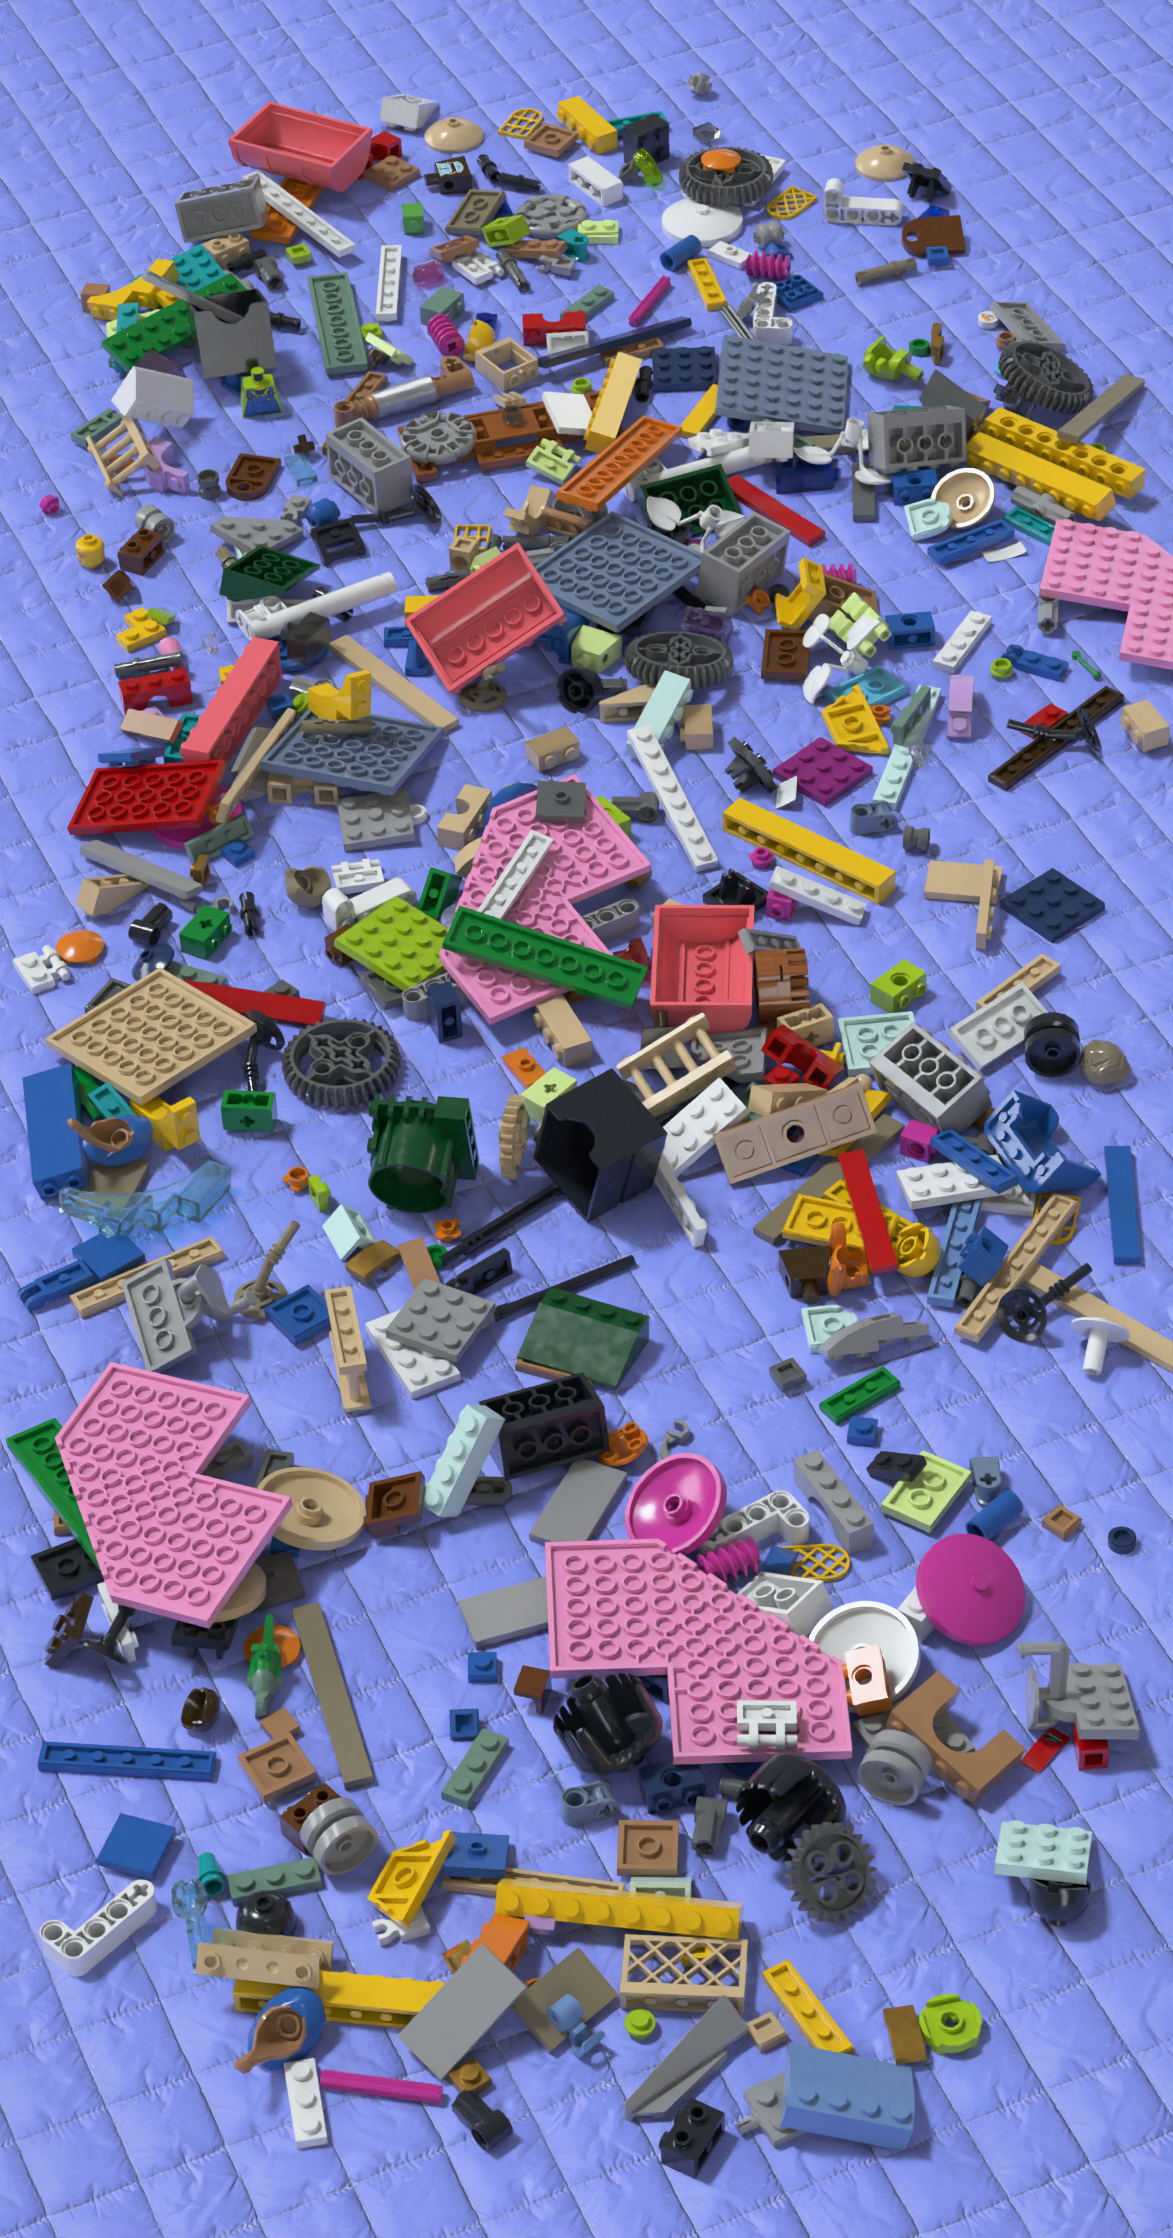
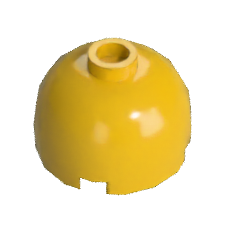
M473 319L464 351V360L475 362L474 351L498 342L494 340L495 332L489 324Z
M921 1223L910 1224L898 1233L901 1236L896 1243L892 1241L891 1243L898 1263V1270L896 1271L904 1276L917 1278L926 1275L935 1268L941 1255V1245L939 1239L928 1227Z

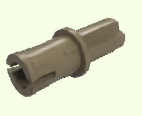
M218 547L216 555L221 561L223 569L238 560L236 556L230 553L227 547Z

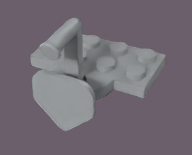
M164 1258L121 1283L146 1370L155 1373H161L197 1353L191 1329L199 1323L204 1314L213 1320L225 1321L251 1305L257 1304L256 1296L252 1292L247 1291L242 1298L228 1305L219 1276L212 1268L205 1264L198 1266L192 1278L175 1279L171 1262Z
M1063 1642L1017 1643L1022 1659L1029 1655H1051L1049 1682L1046 1688L1038 1687L1034 1669H1027L1025 1686L1027 1730H1046L1061 1720L1076 1724L1079 1739L1139 1740L1140 1729L1122 1665L1113 1663L1085 1664L1080 1662L1069 1664L1070 1650L1067 1644ZM1039 1708H1043L1047 1713L1046 1717H1038Z

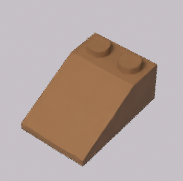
M824 573L826 595L807 619L814 622L820 614H826L831 618L839 609L855 623L856 621L840 608L854 592L878 614L876 591Z

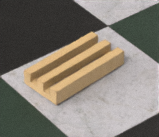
M514 391L509 392V394L501 393V396L498 394L493 395L494 403L505 409L526 405V398Z

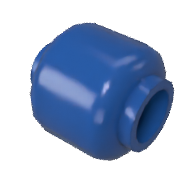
M324 498L309 505V514L306 515L309 525L316 528L337 522L338 517H340V511L334 501Z

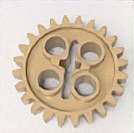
M509 1095L507 1106H505V1114H503V1121L500 1123L498 1142L500 1144L499 1163L502 1177L505 1179L518 1178L520 1167L522 1166L523 1153L526 1152L527 1107H525L526 1101L523 1095Z

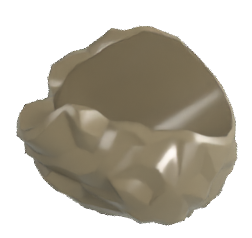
M307 866L304 870L290 868L284 871L287 896L293 903L310 909L322 904L324 894L331 889L332 885L330 876L323 867Z
M1094 1039L1088 1042L1081 1050L1080 1070L1091 1085H1117L1128 1078L1131 1066L1122 1049L1115 1043Z

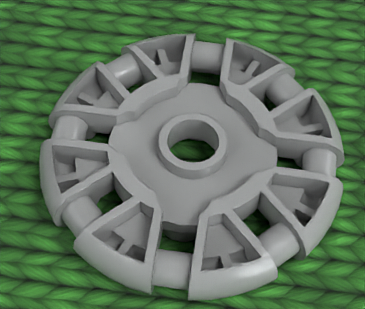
M562 194L532 197L526 200L525 204H521L515 213V216H524L530 233L533 237L539 239H552V237H556L572 228L578 231V225L588 218L587 210L579 200L575 198L570 199L569 196Z
M432 412L421 415L417 420H411L401 431L399 443L401 449L416 462L423 464L435 462L436 465L447 464L456 461V458L459 456L463 458L474 448V437H477V431L473 423L467 422V418L451 412H448V414Z

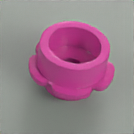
M51 494L43 497L39 503L42 512L45 515L56 513L59 509V498Z
M759 847L750 854L749 858L755 868L766 869L771 865L773 853L767 848Z

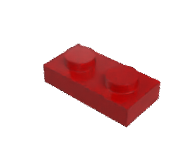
M1050 703L1023 723L1034 726L1039 724V727L1044 725V728L1047 726L1050 729L1067 716L1068 712ZM1021 732L1022 734L1032 738L1033 740L1037 738V736L1034 738L1031 734Z

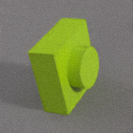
M305 243L285 248L286 256L293 265H300L312 260V253Z
M367 323L360 326L363 344L369 343L365 340L368 333L383 339V333L378 323Z
M318 1174L308 1177L310 1197L318 1211L328 1210V1198L331 1197L328 1184L323 1183Z

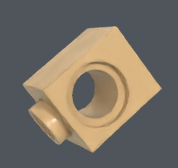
M460 536L455 538L449 547L451 571L459 572L470 569L474 557L479 555L478 540Z

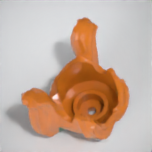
M835 1221L832 1224L829 1238L830 1271L827 1278V1290L832 1297L840 1296L844 1289L862 1288L871 1285L869 1278L870 1267L865 1251L860 1246H857L855 1250L847 1249L845 1224Z

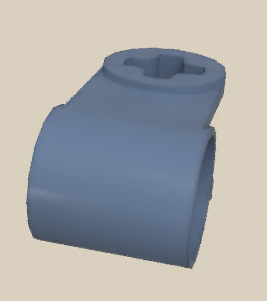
M880 800L865 804L860 803L851 807L849 828L855 835L862 836L876 832H887L894 829L897 825V817L891 813V805L888 801Z
M998 1456L970 1458L971 1482L974 1486L976 1502L981 1507L988 1505L1000 1494L1001 1477Z
M600 1779L589 1784L566 1789L561 1797V1817L563 1822L568 1826L577 1827L615 1816L621 1807L619 1801L614 1799L611 1793L612 1785L610 1781Z

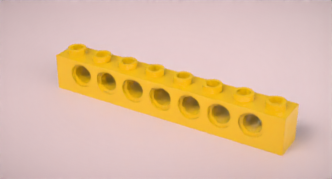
M1001 407L996 409L984 421V434L1113 489V493L1129 500L1144 488L1145 468L1081 441L1074 444L1058 439L1057 431Z

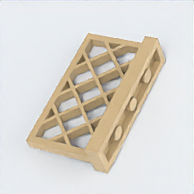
M625 1934L622 1977L619 1991L620 2009L706 2013L722 1995H725L739 2014H744L748 1939ZM631 1945H644L649 1952L638 1959L630 1952ZM667 1946L676 1947L680 1953L671 1960H668L660 1951ZM706 1947L712 1953L701 1962L691 1954L697 1948ZM728 1949L741 1950V1956L732 1963L722 1954ZM686 1955L694 1967L683 1974L675 1965ZM656 1956L664 1965L652 1973L644 1964ZM717 1959L726 1968L714 1976L706 1966ZM638 1968L647 1976L642 1982H628V1976ZM670 1970L678 1979L669 1984L662 1983L658 1978ZM701 1971L709 1981L704 1985H694L689 1979ZM729 1973H732L739 1980V1987L725 1986L720 1980Z

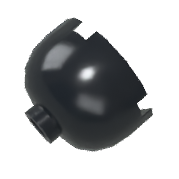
M579 666L568 669L559 676L557 688H559L560 696H558L559 701L571 713H585L594 709L601 701L604 693L602 679L597 672L588 667Z
M1031 1878L1029 1888L1030 1903L1038 1915L1048 1919V1924L1065 1926L1066 1921L1075 1920L1084 1914L1090 1899L1091 1883L1086 1881L1085 1885Z
M261 1890L250 1894L243 1900L237 1909L235 1926L236 1930L250 1933L293 1937L295 1928H297V1920L291 1902L282 1894L272 1890Z

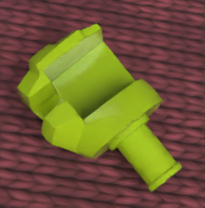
M885 336L878 338L864 352L863 369L868 374L886 381H897L904 374L918 383L924 375L923 370L911 364L912 353L905 349H900L896 352L887 347Z

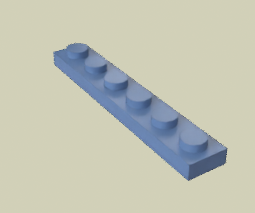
M982 1198L953 1203L941 1244V1255L935 1266L928 1291L927 1304L954 1308L960 1286V1278L963 1274V1271L958 1268L962 1258L959 1254L966 1246L965 1240L975 1230Z

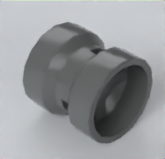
M212 469L200 471L197 475L198 484L200 485V497L206 500L218 498L221 494L220 485L218 484V472Z
M906 825L903 835V849L911 850L917 848L919 851L927 852L930 843V828L922 827L921 829H915L913 826Z

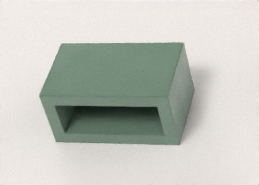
M442 286L420 306L421 324L427 326L430 319L438 314H445L451 321L455 320L465 311L464 293Z

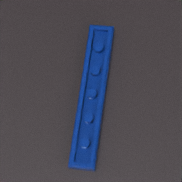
M1104 1146L1113 1263L1140 1264L1141 1254L1131 1146Z
M43 1741L37 1765L38 1771L213 1781L217 1754L215 1751Z

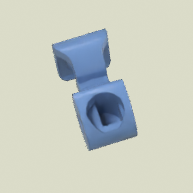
M565 1994L547 2008L548 2018L559 2032L568 2031L570 2033L568 2037L571 2042L572 2053L575 2057L580 2058L605 2037V2033L601 2030L594 2035L584 2032V2029L587 2027L581 2021L584 2011L580 2003L572 1995Z

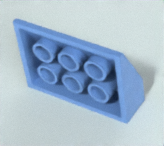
M788 2043L780 2127L905 2151L914 2129L915 2097L912 2067Z

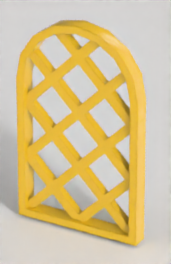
M791 186L767 205V213L774 219H791L817 201L818 196ZM803 195V198H796V196ZM793 196V199H786V197ZM797 201H804V203L797 204ZM783 202H784V204H785V205H779V206L777 205V203H783ZM787 202H794L795 204L787 205ZM796 207V210H789L788 208ZM786 208V211H779V209ZM769 209H776V212H771Z
M833 1544L777 1546L799 1552L804 1556L799 1562L796 1560L789 1576L800 1577L794 1573L800 1567L806 1571L801 1578L832 1582L841 1579L849 1571L850 1558L848 1553L839 1546ZM817 1551L824 1555L819 1561L812 1557ZM835 1551L843 1555L839 1560L832 1556ZM828 1558L835 1562L830 1568L823 1564ZM808 1559L815 1563L810 1569L803 1565ZM838 1565L844 1568L840 1573L834 1571ZM819 1566L826 1570L821 1576L814 1572Z

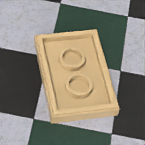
M930 860L924 898L980 903L984 865ZM994 866V870H999L998 885L993 884V888H997L996 903L991 904H997L1003 866Z

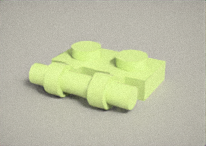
M543 438L540 446L544 447L545 450L537 446L526 460V466L564 485L574 471V465L571 462L579 465L582 458L576 455L575 451L571 449L566 450L558 446L559 443L556 441H549Z

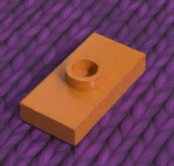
M524 1047L502 1056L503 1064L525 1090L546 1074L544 1069Z

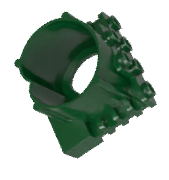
M376 1093L374 1101H370L369 1117H373L372 1132H374L373 1137L369 1138L367 1143V1152L371 1154V1170L368 1179L370 1191L378 1200L386 1204V1208L390 1210L395 1208L406 1212L427 1213L443 1207L450 1208L453 1202L457 1179L475 1180L480 1160L469 1098L438 1096L437 1103L434 1104L429 1102L428 1097H422V1100L419 1101L413 1100V1096H407L406 1101L399 1102L397 1095H391L390 1101L383 1100L382 1094Z

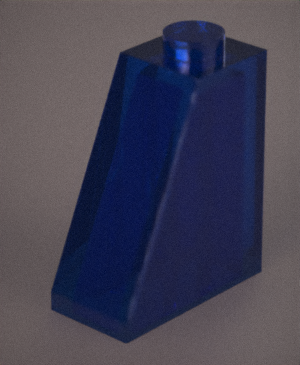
M793 452V458H788V461L782 462L776 475V494L833 489L836 481H840L842 470L838 468V459L832 458L831 463L813 464L801 459Z

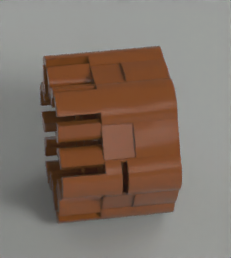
M805 948L754 951L753 972L758 1023L777 1022L778 1017L810 1008V1000L805 998L810 996L809 988H805V986H809V978L804 977V975H808Z

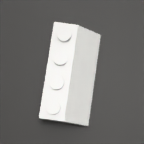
M133 366L111 401L125 417L183 429L194 412L193 381L189 378Z

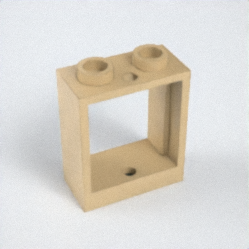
M510 337L474 351L476 370L504 392L539 377L538 359ZM509 360L518 365L507 371H503L498 367V365Z

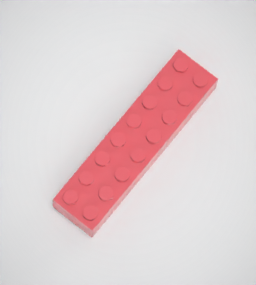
M253 637L250 643L244 647L243 653L236 660L232 671L227 674L222 686H219L213 700L209 701L208 708L204 714L200 715L199 722L195 728L191 729L186 742L182 743L180 755L183 756V762L225 760L226 765L229 764L265 707V698L272 696L283 678L278 641Z

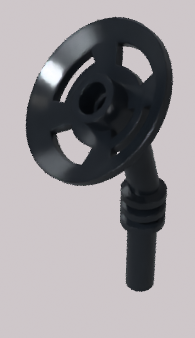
M413 485L410 488L411 499L414 503L412 508L391 513L389 511L385 513L384 511H381V513L376 511V514L351 515L355 524L376 523L379 525L380 522L381 524H385V522L389 524L391 521L422 515L429 521L437 523L441 520V513L432 496L421 486Z
M1082 707L1077 709L1078 727L1075 728V731L1051 730L1047 726L1044 728V725L1039 727V724L1034 726L1009 719L1007 722V728L1031 734L1034 738L1037 736V739H1041V737L1042 740L1079 739L1082 741L1085 739L1095 751L1101 750L1096 729L1087 712Z
M249 1010L244 1017L256 1023L257 1032L249 1038L243 1074L244 1080L247 1081L248 1091H258L257 1080L259 1079L258 1064L256 1063L258 1045L262 1044L271 1050L279 1051L284 1047L285 1039L279 1027L268 1016L257 1010ZM271 1037H275L276 1045L270 1043L272 1041Z
M1085 1263L1064 1280L1059 1279L1058 1283L1055 1282L1053 1286L1048 1288L1049 1291L1041 1297H1038L1030 1290L1022 1288L1013 1289L1004 1294L997 1307V1317L1003 1331L1011 1338L1021 1342H1028L1038 1338L1044 1332L1048 1318L1045 1306L1055 1299L1060 1300L1061 1296H1065V1293H1069L1072 1286L1093 1271L1092 1267ZM1016 1295L1020 1296V1298L1015 1300L1010 1307L1007 1306L1008 1302L1012 1297ZM1029 1298H1032L1034 1302L1031 1303ZM1022 1302L1023 1306L1016 1309V1305ZM1007 1316H1013L1014 1321L1020 1325L1019 1331L1011 1326ZM1035 1318L1034 1322L1028 1325V1321ZM1038 1322H1041L1036 1331L1029 1333V1329H1032Z
M119 1604V1612L106 1636L102 1635L100 1641L81 1639L79 1644L129 1667L130 1663L116 1649L118 1644L116 1640L128 1617L132 1616L136 1609Z

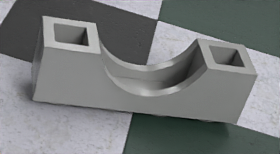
M819 1450L794 1459L795 1485L807 1500L815 1497L822 1504L831 1521L835 1538L848 1553V1556L874 1546V1523Z

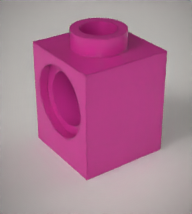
M770 889L766 897V916L790 921L798 905V900Z
M911 1119L900 1135V1154L929 1163L932 1157L939 1153L938 1150L930 1145V1138L939 1134V1128Z

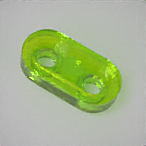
M643 148L634 153V164L641 170L645 182L648 185L658 186L663 181V175L652 156Z

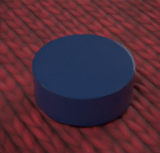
M1124 1526L1111 1529L1108 1533L1107 1541L1109 1549L1117 1554L1132 1552L1136 1547L1135 1532Z

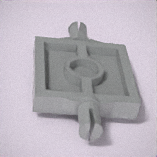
M785 2072L743 2091V2098L751 2110V2117L736 2123L737 2131L741 2136L758 2128L767 2136L771 2145L775 2148L807 2133L805 2131L780 2127Z

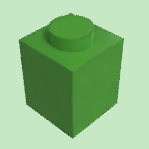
M422 203L402 204L404 235L424 233Z

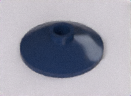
M159 944L144 950L132 968V977L139 981L158 968L166 970L174 958V949L169 944Z

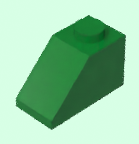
M430 867L417 909L439 921L456 900L463 877Z

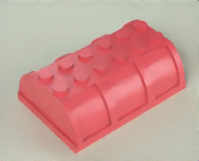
M269 101L228 139V146L231 149L234 161L239 165L300 180L304 183L315 184L319 187H326L337 192H344L365 170L370 154L373 132L372 128Z
M518 542L404 619L449 693L451 695H458L462 692L461 689L482 676L485 668L501 663L523 647H529L535 643L534 640L557 624L566 622L567 616Z
M655 905L650 995L651 1017L653 1011H667L668 1025L681 1026L690 1017L703 1012L711 1026L705 1030L707 1034L745 1030L752 1015L753 955L746 954L738 931L743 928L754 929V905Z

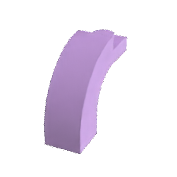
M154 437L149 443L161 466L155 471L149 465L143 466L146 482L153 489L161 493L170 489L186 495L190 491L189 473L169 466L174 461L172 442Z
M951 674L947 738L971 739L975 675Z

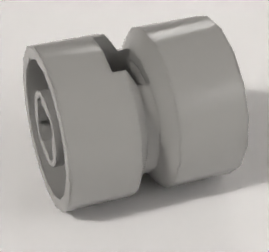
M152 504L143 506L135 515L134 522L137 529L142 527L164 534L165 542L175 532V522Z

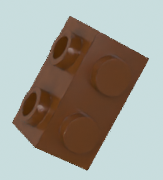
M141 527L118 550L117 557L120 569L143 576L166 552L164 534Z
M323 1783L317 1789L311 1790L302 1800L294 1806L286 1808L279 1816L282 1835L306 1855L309 1851L300 1839V1831L304 1821L320 1805L331 1799L341 1798V1796L326 1783Z

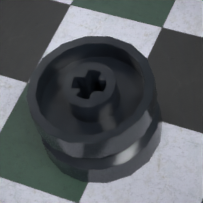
M1050 1012L1035 1016L1026 1024L1024 1029L1025 1062L1031 1071L1040 1076L1061 1077L1072 1072L1078 1066L1081 1060L1079 1026L1074 1019L1066 1014Z

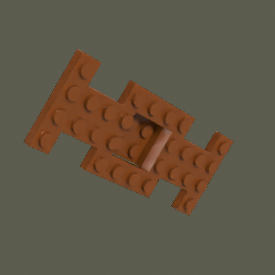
M600 391L584 394L592 412ZM543 401L526 404L518 408H502L463 415L467 418V422H472L475 426L477 437H474V448L463 458L457 457L456 461L451 463L476 459L480 471H489L506 466L511 467L526 463V460L537 446L545 450L544 447L540 446L543 438L549 441L554 440L559 443L558 446L564 448L562 443L583 440L584 436L558 434ZM620 425V428H619V431H618V434H617L616 439H617L622 433H624V430H623V428H622L621 425ZM405 426L397 427L399 438ZM531 434H535L538 440L496 448L495 442L520 436L526 437ZM411 459L412 471L417 482H428L438 479L436 466L446 465H436L435 462L423 464Z

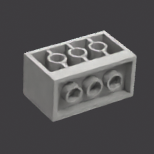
M260 177L182 192L174 203L184 243L262 228L269 217Z
M943 405L867 413L869 466L877 467L878 471L894 473L898 472V469L913 471L919 470V467H926L927 469L939 468V465L954 467L959 466V462L967 461L965 408Z
M361 417L325 433L329 476L373 513L376 514V511H379V513L384 511L385 513L412 501L410 495V488L413 486L411 456Z
M756 512L751 513L702 552L696 596L716 607H727L729 614H735L746 605L745 598L751 596L754 589L764 590L784 574L790 530Z
M914 1022L869 1061L879 1089L889 1092L891 1099L917 1121L939 1128V1133L951 1128L960 1135L992 1106L989 1097L990 1090L984 1083V1075L977 1068L971 1069L961 1055L957 1054L955 1056L943 1041H936L927 1028H920Z

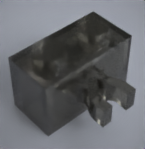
M1008 382L1005 387L996 384L993 390L996 393L995 399L1003 401L1005 410L1024 418L1030 419L1038 405L1026 399L1023 395H1019V392L1013 390V386L1009 385Z
M309 612L298 625L289 622L287 624L288 631L285 629L280 631L281 639L286 640L287 658L304 665H308L331 641L330 618L313 612Z

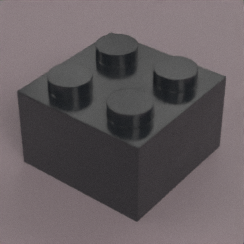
M652 114L624 126V163L627 164L631 159L635 158L640 162L639 172L670 158L669 123L656 114Z

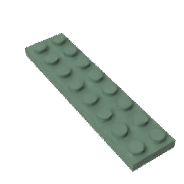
M348 272L308 276V288L326 375H339L349 372L359 373L368 370Z

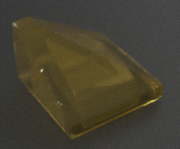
M468 1938L441 1954L452 1974L460 1968L463 1956L470 1953L472 1945Z

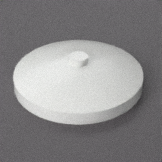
M691 198L683 199L670 205L662 215V230L667 238L678 243L688 235H694L700 240L702 248L713 247L719 241L727 243L739 235L743 227V216L737 206L720 207L719 205H704V202L698 203L697 200H692Z
M858 1601L840 1606L822 1618L809 1636L810 1640L820 1646L822 1652L830 1657L836 1656L843 1661V1664L846 1663L845 1652L879 1645L885 1656L892 1703L909 1689L919 1669L921 1658L920 1644L912 1625L902 1613L883 1603ZM872 1678L864 1679L861 1685L869 1683ZM845 1681L846 1690H850L849 1681ZM847 1701L848 1712L857 1713L854 1707H849Z

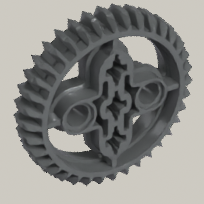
M716 146V148L709 147L707 150L701 149V152L696 151L695 154L685 158L679 170V183L683 193L687 197H691L692 200H697L698 203L704 202V205L711 204L712 206L719 205L720 207L734 205L736 207V205L743 206L744 203L750 204L752 201H757L758 198H763V195H766L772 187L773 171L769 160L765 159V156L760 155V153H755L754 150L749 151L747 148L741 149L740 147L735 148L732 146ZM728 149L737 152L741 156V162L735 167L733 173H725L723 170L708 172L703 169L701 156L710 150Z
M1017 339L1008 343L1000 354L998 368L1001 370L1000 373L1003 375V378L1008 381L1009 385L1013 386V390L1019 392V395H1023L1026 399L1031 400L1040 407H1045L1047 410L1051 409L1054 412L1058 411L1061 414H1076L1087 407L1091 401L1094 389L1088 374L1084 373L1083 368H1080L1077 363L1069 359L1066 354L1060 353L1059 350L1057 351L1045 344H1040L1038 341Z
M672 630V632L663 631L642 635L640 638H635L630 642L625 653L626 669L637 680L643 681L645 684H651V686H657L662 674L666 670L690 679L691 689L696 690V688H710L713 685L723 683L731 675L734 662L732 651L725 643L719 639L715 640L714 637H707L706 634L700 635L699 633H690V631L674 632Z
M346 1016L340 1020L335 1017L331 1021L325 1019L323 1023L316 1021L315 1026L307 1025L306 1030H300L298 1035H293V1040L288 1041V1046L284 1048L282 1073L289 1090L293 1091L294 1096H299L300 1100H307L308 1105L315 1102L317 1108L325 1105L326 1109L331 1106L336 1109L345 1106L348 1109L352 1105L358 1107L360 1103L367 1105L368 1100L374 1101L376 1093L384 1096L385 1091H390V1086L394 1085L396 1078H398L401 1056L394 1037L389 1034L388 1030H383L382 1025L375 1026L374 1021L367 1023L365 1019L358 1021L356 1017L352 1020L347 1019ZM375 1048L385 1057L384 1064L376 1073H374V1069L370 1065ZM309 1053L313 1063L311 1064L308 1077H305L298 1070L297 1066L300 1060Z

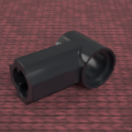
M159 902L142 920L135 919L131 923L128 931L129 939L154 947L159 941L161 930L173 918L172 911L166 904Z
M465 2089L457 2095L455 2101L451 2104L452 2111L471 2130L476 2143L486 2152L513 2133V2127L506 2115L498 2109L493 2111L473 2090L467 2091Z

